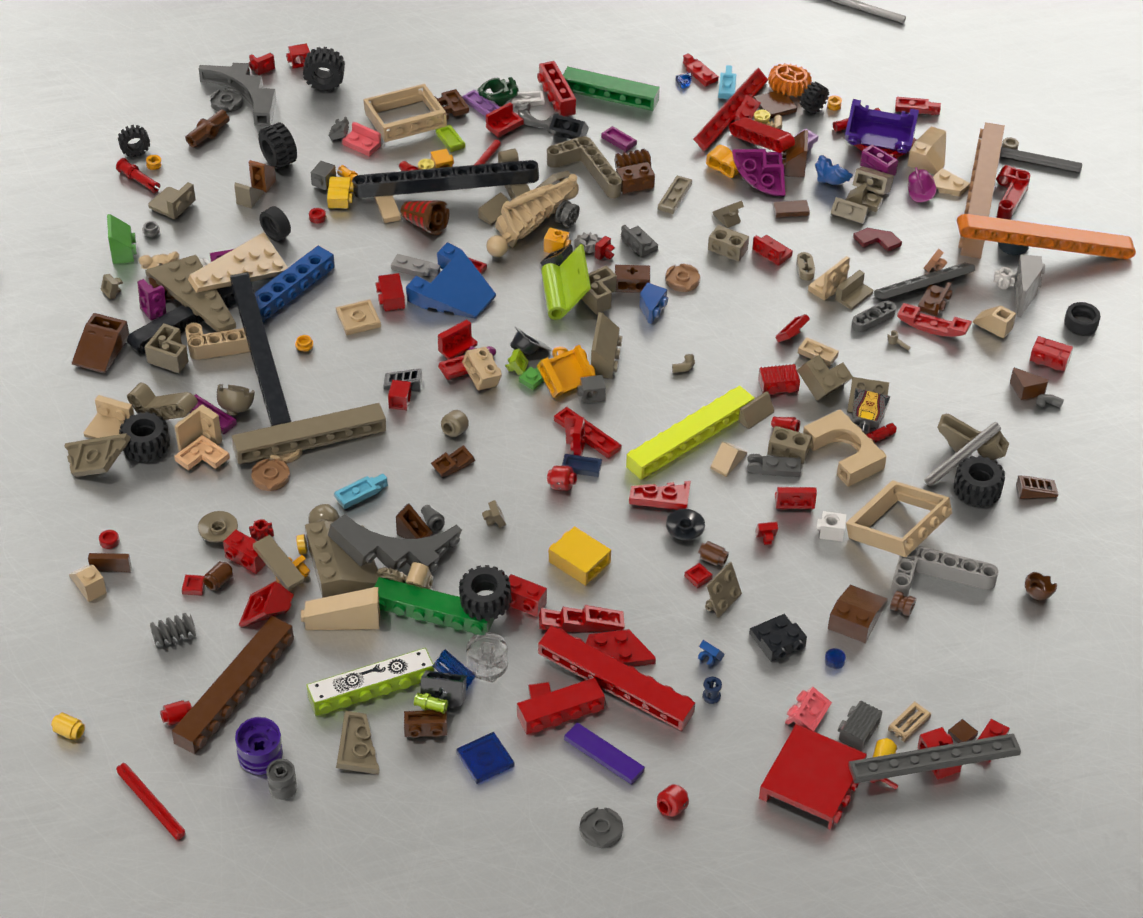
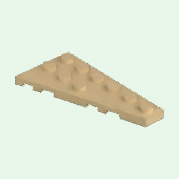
M263 232L190 274L188 281L196 293L231 286L230 275L248 272L252 282L276 277L288 267Z

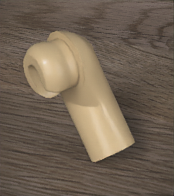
M776 115L774 122L770 121L771 124L767 123L766 125L782 129V116Z

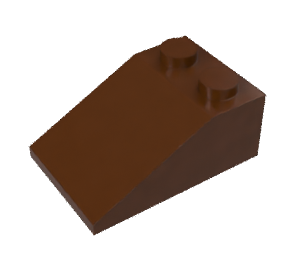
M850 584L838 598L830 613L828 629L866 644L888 598Z

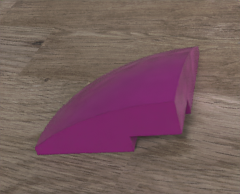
M732 149V156L737 170L751 186L766 194L785 197L782 152H766V149Z

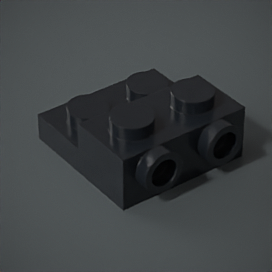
M785 613L751 627L749 634L770 662L782 659L786 655L795 651L798 652L806 647V634L797 623L792 624Z

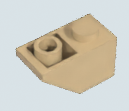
M1000 305L983 310L973 320V323L1004 339L1013 329L1016 313Z

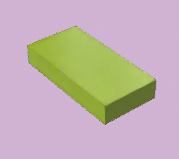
M451 125L436 129V135L450 152L465 148V142Z

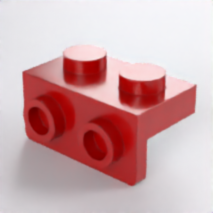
M511 102L486 115V129L498 138L524 124V119L513 111V104Z
M467 319L438 334V351L448 360L468 351L471 346L475 347L478 345V342L472 337L471 322Z

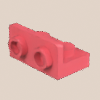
M353 122L352 131L342 139V144L370 157L381 147V134L357 122Z
M811 687L807 691L802 690L796 698L797 704H794L788 710V718L785 721L787 725L794 721L796 724L815 731L832 702L817 689Z

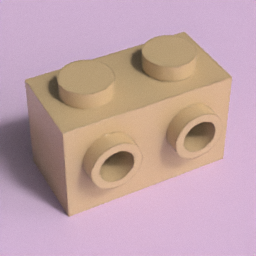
M487 347L466 351L462 363L477 390L497 386L502 373Z

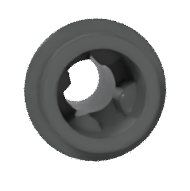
M430 505L422 507L421 513L430 530H441L445 525L444 516Z

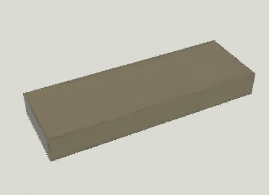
M677 175L659 202L657 210L674 214L691 187L692 179Z
M271 535L253 544V549L288 591L304 582V576Z

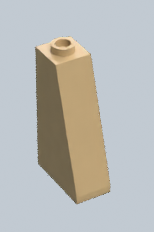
M378 587L305 601V610H301V622H305V630L379 629L380 606Z

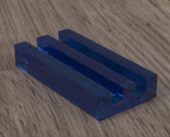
M446 649L440 653L432 665L438 672L467 675L466 691L468 686L471 685L472 680L476 677L474 673Z

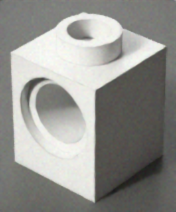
M823 511L822 519L817 521L816 530L820 531L819 539L843 542L846 514Z

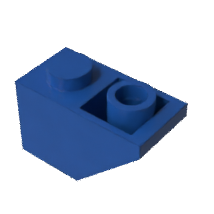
M647 283L641 291L639 305L647 322L652 324L655 318L659 317L661 309L666 307L669 299L667 297V289L651 283Z

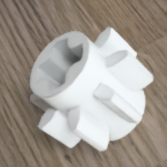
M1003 267L1000 271H995L993 282L997 283V286L1001 289H1008L1010 285L1014 286L1016 273H1013L1012 269L1008 267Z

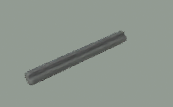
M1001 147L1000 157L1074 172H1081L1082 163Z

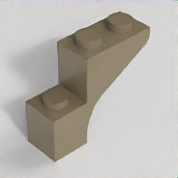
M947 413L941 415L937 426L939 432L945 437L949 446L955 452H958L982 432ZM999 431L979 447L977 452L983 458L989 457L990 460L1006 456L1009 442Z

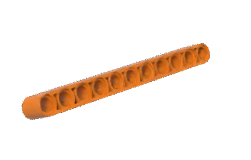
M962 214L956 220L959 233L964 238L1119 259H1131L1136 254L1132 238L1124 235L972 214Z

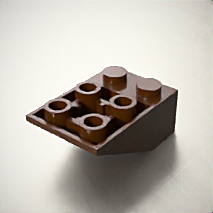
M93 313L85 324L71 362L72 365L106 373L127 342L129 336L127 321Z

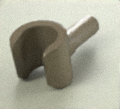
M892 330L891 335L887 334L889 344H898L906 350H910V346L898 339L897 331Z

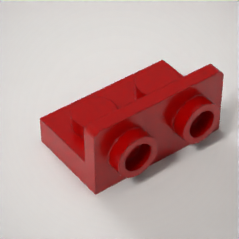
M767 234L762 238L757 235L753 237L752 249L778 266L793 254V250Z
M566 415V444L571 445L570 450L573 451L574 455L582 456L585 447L584 417Z
M777 487V492H775L776 509H815L817 488Z

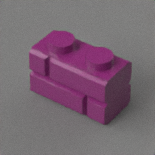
M870 145L862 151L861 167L864 166L893 176L896 175V167L899 160L874 145Z

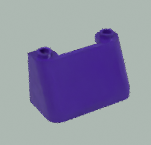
M853 99L845 132V140L851 145H874L878 148L895 150L903 154L907 153L912 147L919 110L910 109L908 114H905V111H902L901 114L872 110L869 109V105L863 107L861 100Z

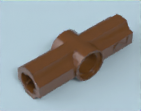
M221 109L207 120L204 118L200 119L196 128L185 136L189 146L194 148L206 138H214L218 134L219 129L230 121L226 111Z

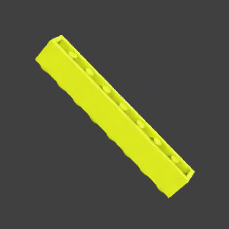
M740 385L729 390L726 394L701 407L692 415H688L685 419L673 424L664 432H660L654 438L645 441L641 446L630 450L626 457V467L640 480L644 479L738 421L740 408L754 400L755 397Z

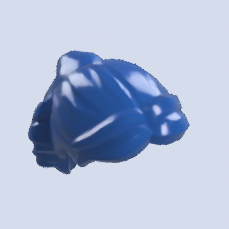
M820 155L815 163L818 176L817 181L819 183L841 185L846 181H850L853 177L852 173L840 167L839 164L833 166L831 159L826 158L824 155Z

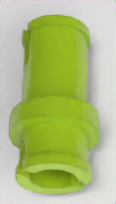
M417 692L414 698V706H419L422 710L430 709L445 714L448 700L431 697V694L428 693L420 694Z

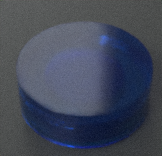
M829 649L825 654V664L829 668L839 669L844 666L846 655L840 649Z

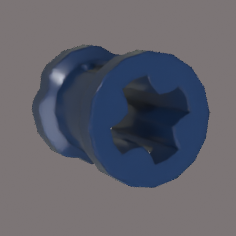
M714 676L706 678L703 683L705 690L702 693V698L708 704L717 703L721 699L719 691L722 689V681Z

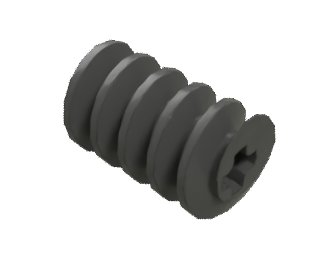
M185 612L182 613V619L175 615L174 622L168 617L166 618V624L162 620H158V627L154 622L150 623L155 645L156 642H159L161 646H164L165 639L172 644V637H175L179 642L180 635L182 634L188 639L189 632L194 637L196 636L192 616L190 614L189 617Z

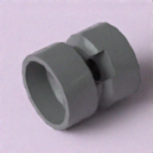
M277 759L271 762L266 770L270 794L272 797L280 800L292 797L297 790L293 763L287 759Z

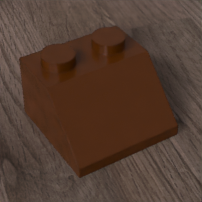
M804 130L794 136L795 145L782 152V158H785L782 159L785 169L784 176L805 177L808 130Z

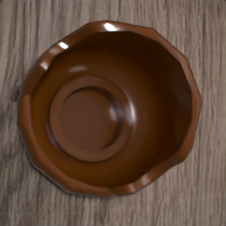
M1032 572L1025 578V589L1033 599L1046 600L1056 592L1057 583L1052 584L1050 576H1043L1041 573Z

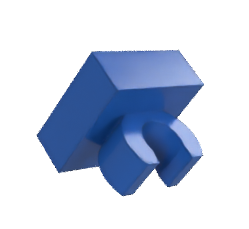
M705 640L699 645L704 651L699 653L698 659L702 661L705 656H709L706 664L710 667L714 664L715 658L721 661L725 655L721 650Z

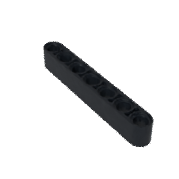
M232 286L216 289L227 308L236 303ZM181 305L130 333L127 343L139 354H145L146 344L163 323L179 328L181 334L185 332L188 324H199L205 321V319L200 315H195L190 307Z

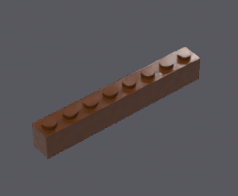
M274 616L269 618L172 730L175 745L194 755L200 748L206 745L209 737L218 731L220 724L230 717L233 709L242 703L249 690L256 686L261 676L265 675L273 662L280 658L284 649L292 644L294 640L292 625Z

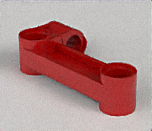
M1009 165L1003 166L996 180L1001 186L1007 187L1008 190L999 202L997 218L1012 219V215L1028 190L1031 177L1028 171Z

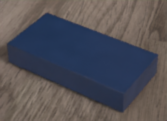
M565 454L562 466L572 467L574 473L579 475L599 477L602 459Z

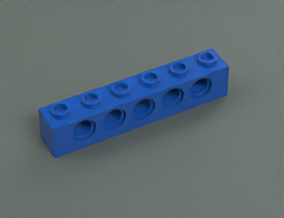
M318 245L256 291L255 297L262 321L264 322L300 293L320 280L321 277L335 268L334 254Z

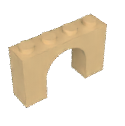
M841 409L804 426L803 433L812 436L810 448L813 451L832 442L848 443L858 451L854 455L838 462L837 476L848 487L885 469L887 456L884 451L880 450L873 440L868 438L861 428L856 426Z

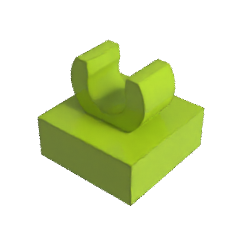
M520 349L513 350L511 357L507 359L509 364H506L505 367L509 372L515 371L517 375H522L529 361Z

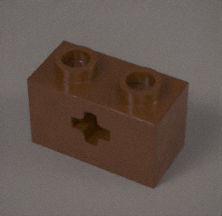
M615 264V274L617 275L616 292L641 293L646 284L650 283V265Z

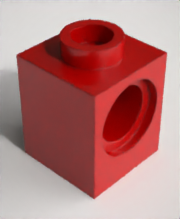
M307 43L288 46L289 53H286L287 62L291 63L293 69L304 67L305 57L310 52Z
M392 380L388 393L389 409L407 411L412 395L411 382Z

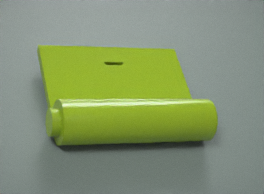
M580 244L560 266L548 263L541 269L548 316L553 320L562 319L591 289L584 245Z

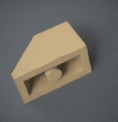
M86 565L69 574V577L88 602L107 593L104 578L94 565Z

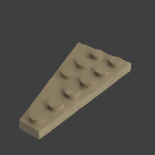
M196 254L145 270L146 276L156 280L159 286L166 288L168 293L185 307H190L195 315H200L205 319V323L215 331L220 332L236 328V322L216 289L196 293L188 281L190 274L203 267Z

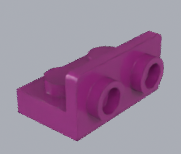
M144 279L137 281L140 309L150 321L165 315L164 287L153 288Z

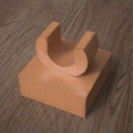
M938 248L923 269L928 272L932 268L935 271L943 269L947 264L945 259L940 258L944 252Z

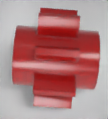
M265 519L254 521L253 526H249L251 538L256 541L268 535L274 536L272 523H268Z

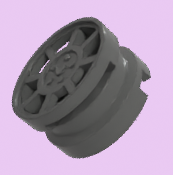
M568 200L562 201L557 208L555 221L568 228L573 226L579 216L580 207Z

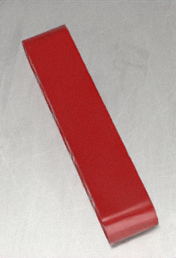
M746 117L729 125V130L734 137L778 153L795 145V139L791 133Z

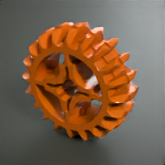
M778 64L769 73V87L773 91H777V93L782 92L783 95L786 93L789 97L801 96L802 93H805V88L807 89V86L812 83L811 73L807 72V69H803L802 66L798 67L797 64Z

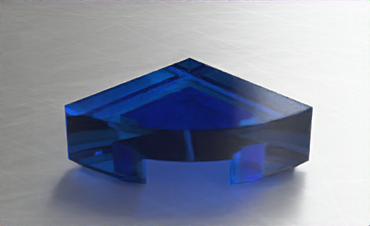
M691 72L676 75L675 80L681 89H685L691 84L692 75Z

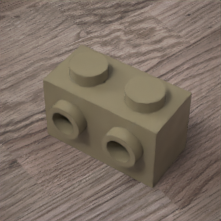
M863 166L856 169L852 185L859 187L868 183L867 191L870 190L874 194L883 196L890 192L894 176Z

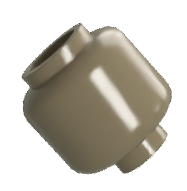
M452 410L441 420L442 431L450 437H458L469 426L467 416L460 410Z

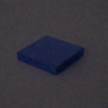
M494 732L456 748L458 757L476 784L515 767V762Z

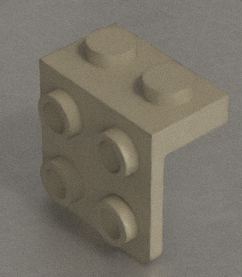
M187 182L180 190L166 187L148 203V207L175 219L196 200L194 184Z

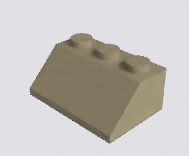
M600 312L598 313L592 344L591 365L595 369L596 376L603 375V378L613 379V373L617 372L618 361L616 359L620 358V348L618 346H622L623 336L619 335L620 328Z

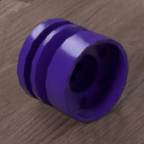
M254 717L247 719L236 730L237 757L240 766L245 771L255 775L267 774L268 765L274 760L282 759L281 733L274 721L266 717Z

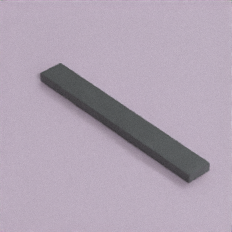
M1013 733L849 761L848 767L854 783H861L1018 756L1021 754V749Z

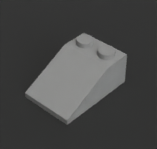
M1020 255L1015 277L1017 317L1023 315L1037 295L1038 287L1042 286L1041 274L1045 273V264H1042V256Z

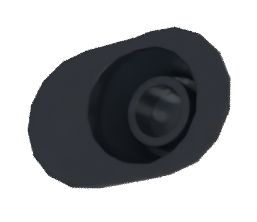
M515 327L517 332L510 343L511 348L514 350L520 349L524 356L533 355L540 348L552 350L543 342Z

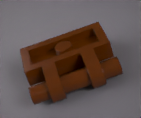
M457 89L441 93V98L434 96L446 111L447 120L450 113L454 117L469 113V107Z

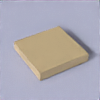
M370 299L336 307V313L346 335L381 327V322Z

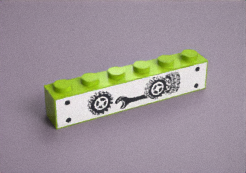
M425 647L306 684L307 696L315 716L327 714L330 711L346 708L362 701H368L372 698L419 684L426 670L435 671L434 664Z

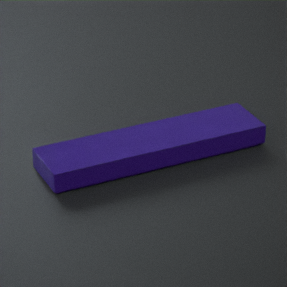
M578 722L564 735L566 742L631 785L645 771V766Z

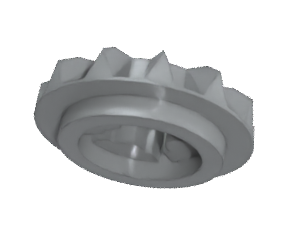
M583 232L582 235H577L574 245L577 248L580 244H583L585 253H594L595 244L601 238L597 234L592 235L591 232L589 234Z

